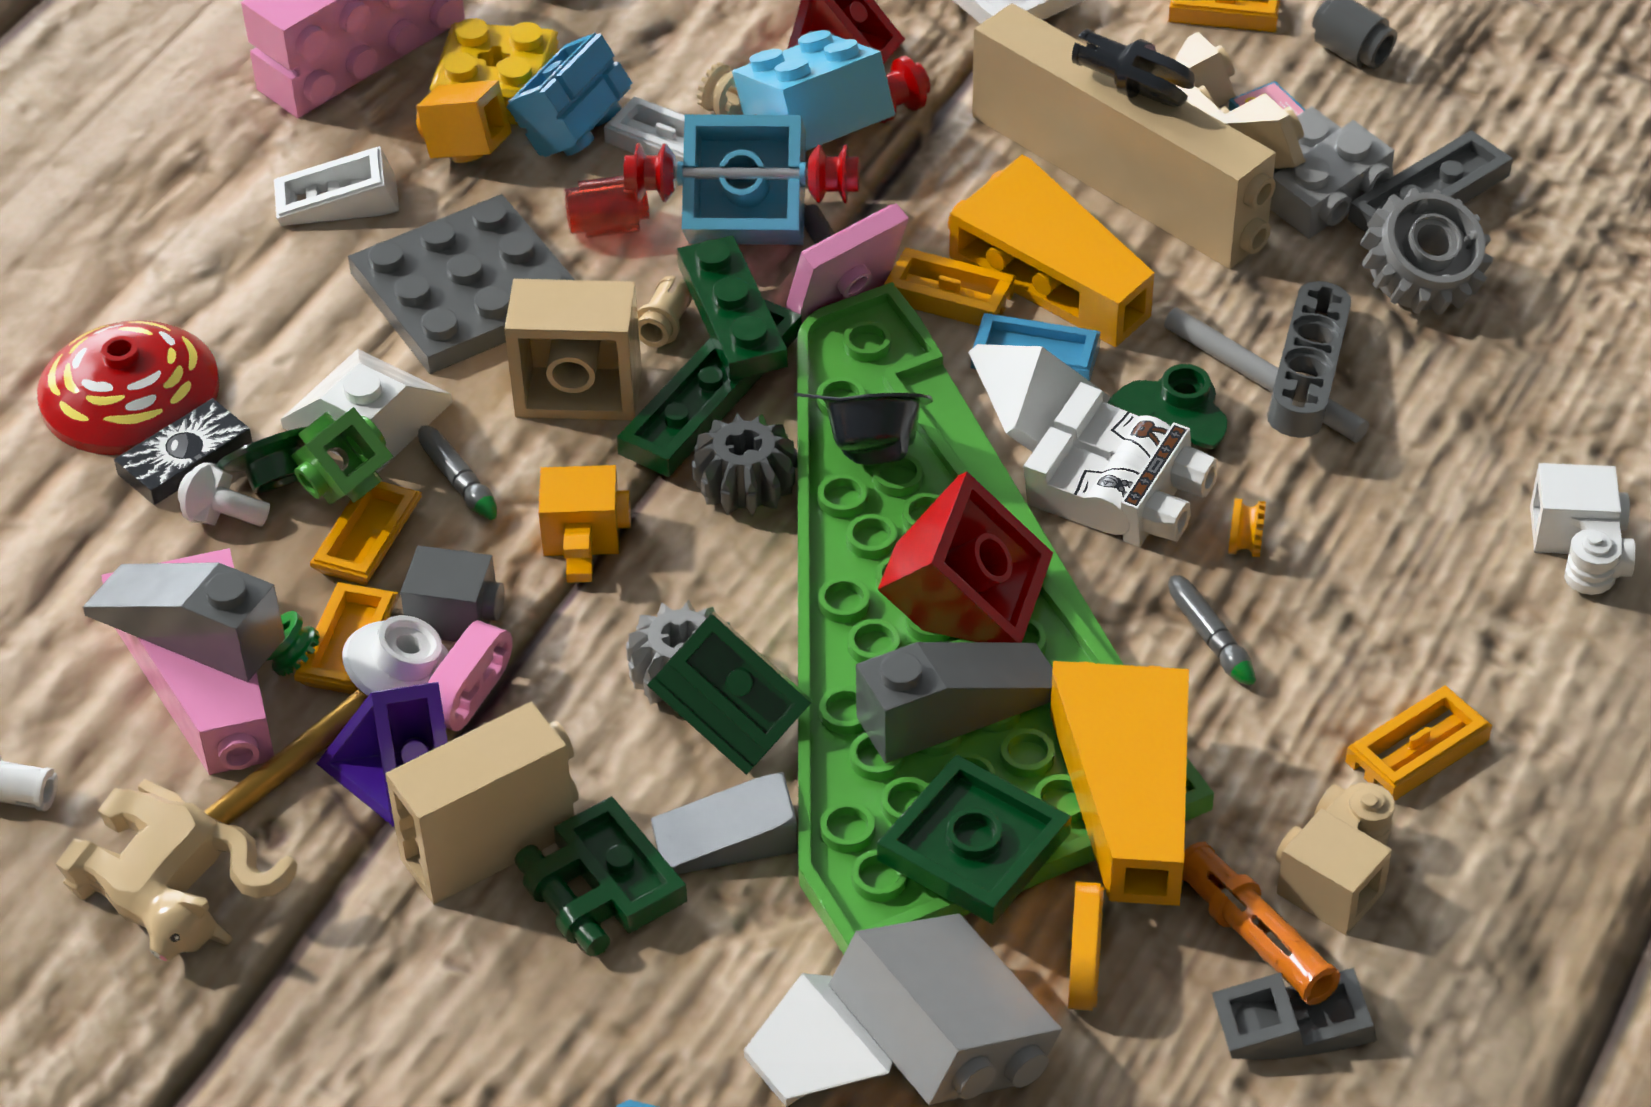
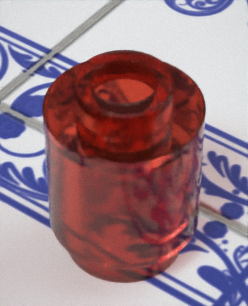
M623 175L578 181V187L564 189L570 235L584 233L586 239L640 232V220L650 219L647 190L641 202H636L634 190H625Z

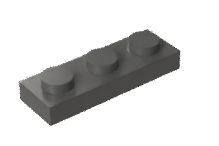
M1470 130L1350 202L1348 220L1364 232H1367L1369 229L1367 224L1377 208L1382 209L1393 194L1403 200L1412 188H1417L1419 193L1433 192L1434 189L1440 190L1441 194L1454 199L1458 198L1464 204L1509 177L1513 158Z

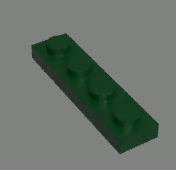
M764 299L785 346L788 348L798 336L802 325V315ZM709 338L617 436L618 455L670 477L694 451L698 435L709 433L713 420L721 421L764 373L730 381L711 338Z

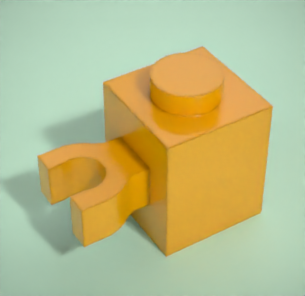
M616 465L540 467L538 514L543 556H564L566 558L567 583L592 582V555L619 554V528H631L630 490H618Z

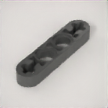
M1322 281L1308 282L1302 285L1298 291L1267 412V420L1271 427L1284 435L1297 438L1311 437L1317 434L1322 427L1351 306L1350 295L1338 285ZM1315 311H1322L1327 313V315L1315 314ZM1297 372L1307 373V374L1313 375V376H1315V377L1305 376V375L1299 374V373H1297ZM1293 400L1305 403L1304 407L1292 405Z

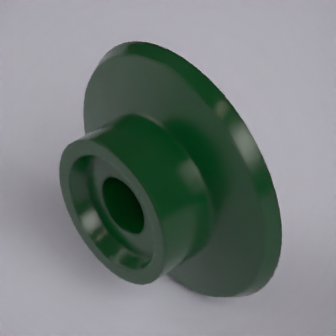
M306 427L281 432L248 444L223 457L216 465L227 473L245 471L253 493H263L292 484L299 480L294 472L298 465L291 455L305 445L298 434Z

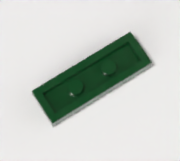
M734 236L706 240L701 243L677 248L678 267L729 380H737L788 367L785 343Z

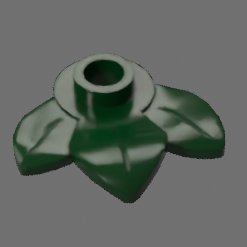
M1174 365L1168 368L1158 381H1132L1114 393L1107 402L1112 406L1137 416L1148 415L1166 422L1169 426L1174 422L1190 428L1191 442L1203 448H1216L1227 433V418L1215 405L1216 390L1210 376L1205 370L1196 365Z

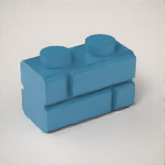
M595 32L565 44L508 101V110L520 128H526L527 132L525 135L538 155L547 157L564 151L566 156L576 154L594 140V136L590 131L594 126L597 127L607 123L622 109L618 101L631 89L630 86L633 82L620 62H614L613 57L615 54L602 34H596Z

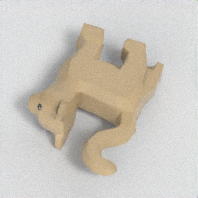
M144 779L138 785L139 791L114 788L98 809L101 818L107 827L118 833L127 829H132L138 833L121 854L104 849L91 841L74 839L56 862V866L65 876L63 883L79 899L85 900L93 893L99 892L109 900L125 920L146 927L150 935V952L160 961L169 962L178 954L195 952L209 939L225 945H229L233 940L230 933L209 912L206 898L186 893L214 864L222 852L227 851L230 853V878L242 894L254 898L277 896L290 886L296 876L298 863L293 857L288 855L267 872L258 871L256 868V840L241 827L223 824L211 818L194 803H185L177 793L147 779Z

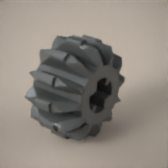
M737 413L734 421L729 424L713 420L710 432L698 435L695 446V460L692 461L693 480L696 481L697 488L701 489L707 505L721 503L727 515L738 508H746L752 517L758 506L763 505L777 509L781 496L792 494V488L795 484V469L798 467L797 450L794 448V441L788 439L784 425L774 424L768 426L763 414L752 421H744Z

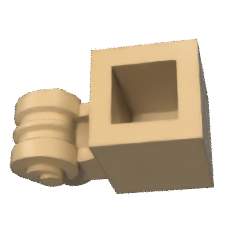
M1361 782L1350 785L1347 789L1337 784L1330 786L1320 799L1314 817L1303 829L1298 826L1293 827L1286 834L1277 850L1276 862L1280 864L1277 894L1344 935H1347L1385 892L1392 849L1386 845L1390 839L1392 818L1395 810V800L1391 793L1384 787L1374 783Z

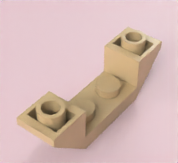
M1199 32L1189 36L1175 58L1176 61L1187 66L1194 73V89L1179 87L1188 95L1186 102L1275 151L1274 169L1292 168L1305 163L1298 141L1304 138V131L1297 115L1290 107L1282 109L1265 93L1232 111H1229L1225 106L1220 109L1218 108L1229 102V99L1236 97L1229 77L1235 75L1233 63L1223 46L1218 45L1214 47Z

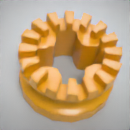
M1234 499L1228 554L1236 555L1238 550L1248 549L1252 557H1260L1263 530L1260 529L1264 528L1266 501H1258L1255 506L1249 507L1244 504L1243 499Z

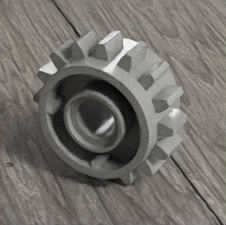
M1412 188L1403 200L1393 194L1382 209L1377 208L1367 224L1369 229L1361 239L1360 246L1369 250L1362 264L1363 268H1368L1371 271L1372 277L1375 280L1372 285L1375 288H1380L1391 298V303L1394 305L1399 303L1405 307L1412 308L1413 313L1417 314L1421 310L1433 309L1437 315H1441L1451 303L1458 309L1463 307L1472 294L1475 295L1486 281L1487 277L1484 273L1492 264L1493 257L1485 253V248L1491 241L1490 235L1484 234L1479 223L1481 218L1477 214L1474 215L1463 205V201L1443 195L1440 190L1434 189L1433 192L1419 193L1417 188ZM1422 248L1429 251L1432 255L1426 253Z

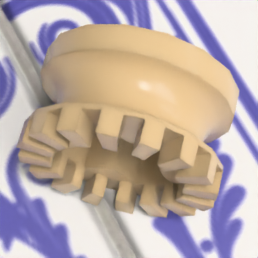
M718 62L717 65L713 64L711 70L708 69L705 72L708 78L702 77L701 79L705 84L698 87V90L701 91L697 94V98L700 99L698 104L707 111L714 110L716 115H735L741 109L732 70L730 66Z

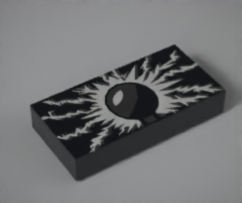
M212 398L114 459L117 474L153 505H156L178 491L184 476L193 471L196 466L202 463L217 464L223 457L253 443L250 428Z

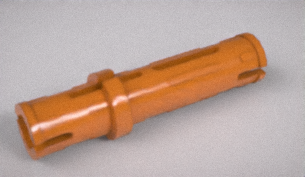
M1197 842L1184 850L1182 880L1188 882L1209 904L1208 911L1210 916L1219 925L1232 927L1277 973L1281 972L1282 978L1299 993L1300 997L1307 1004L1316 1005L1321 1003L1335 991L1340 982V972L1321 957L1296 929L1288 924L1261 897L1262 891L1260 886L1250 876L1237 874L1215 853L1214 849L1207 842ZM1227 889L1242 903L1246 910L1241 911L1222 890ZM1255 918L1259 920L1258 925H1255L1253 922ZM1271 932L1292 954L1287 956L1266 934Z

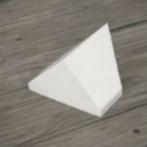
M977 344L969 351L970 357L1006 434L1032 452L1050 426L1055 428L1054 420L1080 382L1099 389L1041 346ZM1102 391L1103 402L1107 403L1111 397Z
M802 973L744 1049V1058L786 1107L809 1093L890 1072L892 1060L829 986L833 976Z

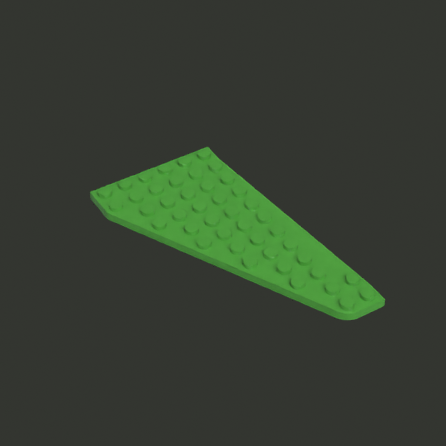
M893 282L819 308L802 323L797 336V393L838 398L877 393H916L929 395L933 398L932 403L920 406L916 438L913 444L908 446L907 454L901 461L864 465L850 460L834 441L825 402L822 399L797 396L798 687L813 700L798 718L799 886L843 955L855 932L859 930L959 913L965 916L971 913L877 860V842L956 754L1072 816L1071 834L1022 891L1096 860L1050 716L1051 702L886 764L857 719L856 664L916 642H974L921 630L877 590L895 544L957 476L966 471L970 473L1053 552L1022 643H1036L1052 668L1053 661L1124 665L945 369L943 355L923 321ZM1188 758L1186 763L1185 822L1213 810L1214 792Z

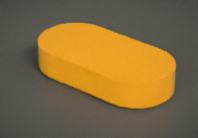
M1076 881L1068 995V1009L1093 1011V1007L1097 1008L1104 887H1100V883Z

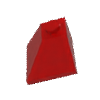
M966 471L956 477L895 544L877 590L923 631L974 642L1022 643L1053 552Z

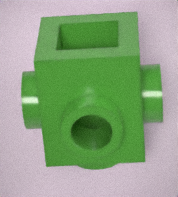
M354 407L336 420L328 411L321 415L298 434L305 445L291 455L298 465L294 472L302 486L317 499L323 496L329 505L345 495L353 503L359 500L383 480L376 470L394 457L385 446L386 440L378 427L366 416H361ZM327 451L337 452L342 457V470Z

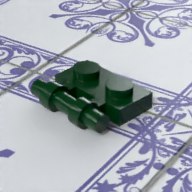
M613 796L554 826L556 845L560 848L559 850L545 857L537 846L528 845L522 848L514 859L515 864L524 874V887L536 901L548 904L557 916L555 925L568 942L578 943L590 957L600 955L610 944L611 939L600 926L601 922L615 916L628 934L687 902V889L684 881ZM582 875L593 890L577 897L567 884L572 879Z

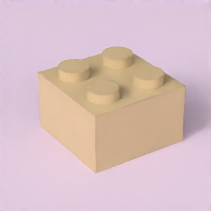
M513 279L504 330L515 417L633 420L637 412L642 374L635 282Z

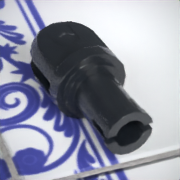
M1087 28L1078 36L1080 40L1087 42L1086 47L1076 42L1073 46L1072 62L1074 64L1083 65L1114 78L1117 91L1130 98L1140 94L1162 104L1178 107L1188 100V95L1179 87L1194 89V73L1187 66L1156 52L1155 45L1143 39L1136 40L1126 46L1096 34L1093 30Z

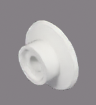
M399 615L390 617L385 621L367 624L352 633L343 647L342 659L344 668L351 681L363 693L369 696L371 692L428 683L449 652L442 644L439 634L431 625L416 617Z

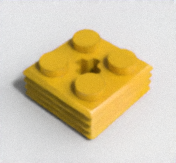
M477 18L455 22L451 25L429 89L433 91L438 85L499 80L510 124L518 125L507 108L508 101L560 50L557 48L559 44L557 40L558 32L553 29H543L531 22H523L514 26L490 25Z

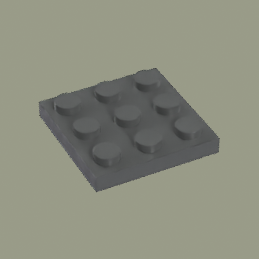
M503 194L481 201L473 206L348 256L352 276L429 374L506 343L504 328L513 279L575 280Z

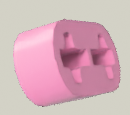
M479 620L472 622L433 673L428 683L439 682L446 728L456 732L463 729L501 678L512 651V636L507 630Z

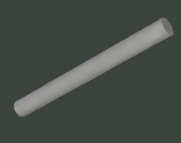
M1174 308L1169 312L1164 323L1166 329L1270 392H1273L1278 367L1183 310ZM1293 400L1292 405L1304 407L1305 403ZM1328 400L1323 424L1351 441L1359 442L1368 430V421L1333 400Z

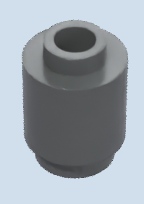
M1326 0L1318 8L1312 22V27L1315 29L1314 39L1316 43L1359 68L1364 64L1372 69L1379 68L1391 54L1397 40V31L1389 27L1388 19L1355 0Z

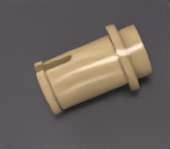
M675 276L664 277L659 281L650 302L637 310L641 342L650 347H662L676 339L680 331L679 320L693 300L685 280L680 279L674 292L669 293L675 282Z

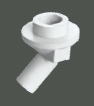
M202 463L196 466L193 471L184 476L178 489V500L183 517L192 523L215 525L220 513L262 527L268 517L270 504L230 490L233 475L221 470L213 463Z

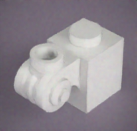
M1539 463L1530 505L1534 552L1569 554L1564 578L1572 589L1580 593L1590 595L1601 594L1614 585L1616 578L1632 577L1635 566V542L1631 538H1621V530H1626L1628 527L1630 501L1627 492H1619L1616 466Z

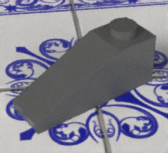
M219 562L121 564L83 606L84 614L87 617L245 682H249L285 639L274 584Z
M916 642L856 664V716L886 764L1050 703L1053 668L1036 643Z

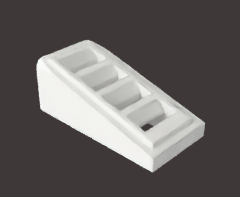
M381 146L274 179L276 215L281 226L375 217L399 211L396 177ZM306 194V199L298 201L297 195Z

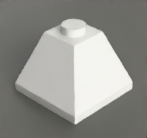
M357 349L281 418L282 428L286 430L306 427L327 411L336 420L354 407L361 416H366L378 427L386 440L385 446L395 457L418 435V430L421 426L429 425L452 403L451 393ZM330 451V452H332V453H334V454L340 456L337 452ZM394 457L377 469L376 472L381 471Z

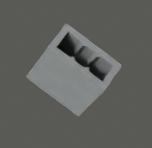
M960 913L856 931L829 983L831 989L928 1105L959 1098L971 1099L982 1093L1013 1086L1020 1088L1031 1084L1045 1071L1049 1061L1047 1056L1062 1031L1057 1022Z

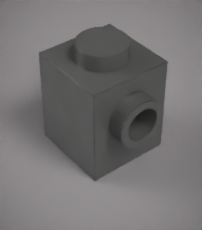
M418 545L400 595L405 616H412L425 621L437 631L441 640L457 642L472 622L479 620L489 624L490 620L498 621L500 619L504 606L505 589L503 583L496 582L492 555Z

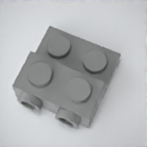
M1313 106L1297 115L1304 131V138L1298 141L1305 163L1292 168L1274 169L1273 179L1276 185L1270 209L1308 239L1327 226H1334L1340 223L1349 212L1350 202L1393 177L1394 149L1356 121L1352 120L1341 128Z

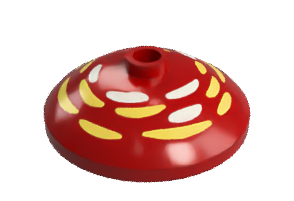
M121 321L92 329L64 346L49 361L41 374L37 387V401L45 425L62 442L89 453L122 455L210 399L216 400L219 393L220 378L212 352L202 340L190 332L155 321Z

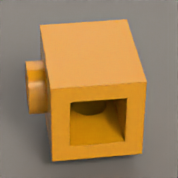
M499 80L438 85L416 106L417 129L420 136L425 139L430 159L452 157L453 162L456 163L474 161L483 155L491 154L512 133Z

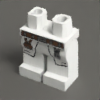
M1080 382L1054 420L1055 428L1050 426L1023 466L1027 505L1108 534H1123L1124 542L1139 548L1149 533L1177 542L1188 525L1191 511L1190 502L1175 497V493L1178 489L1203 498L1208 495L1217 479V459L1191 447L1190 428L1174 422L1169 426L1166 422L1148 415L1137 416L1103 402L1102 390Z

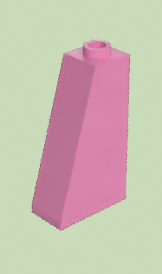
M230 548L160 562H219L234 568ZM114 572L101 575L103 584ZM116 629L209 775L231 770H242L253 765L265 763L274 756L257 672L249 682H245Z

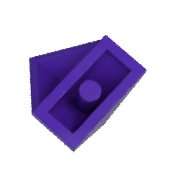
M439 682L371 692L316 763V765L391 824L392 827L395 825L385 773L448 743Z

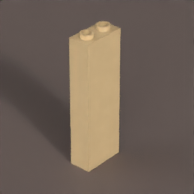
M1013 3L974 28L973 118L1228 269L1234 267L1249 254H1256L1263 248L1271 232L1269 215L1271 197L1276 185L1273 179L1275 151L1188 102L1178 107H1172L1140 94L1130 98L1119 93L1114 78L1072 62V50L1075 42L1085 47L1086 44Z

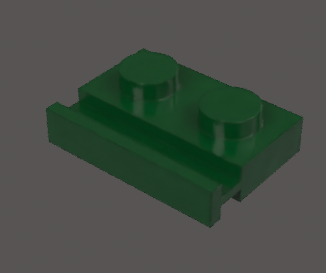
M714 611L647 684L652 691L746 775L813 702L809 696Z

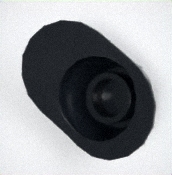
M794 393V396L822 399L825 402L834 441L850 460L864 465L901 461L907 454L908 446L912 445L916 438L920 406L933 402L931 396L916 393H877L842 398Z

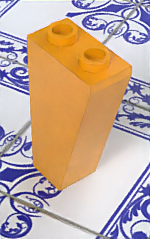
M1023 154L1003 170L995 172L984 186L968 199L958 202L950 212L948 219L950 258L1015 275L1014 293L1079 328L1101 331L1100 339L1115 348L1151 317L1155 272L1032 159Z
M1053 661L1050 716L1108 900L1112 902L1179 906L1184 865L1189 669Z

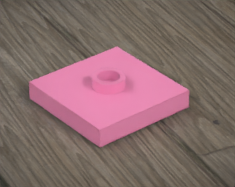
M897 203L891 204L803 250L785 308L801 314L803 323L810 314L819 308L883 286L893 268L909 220Z

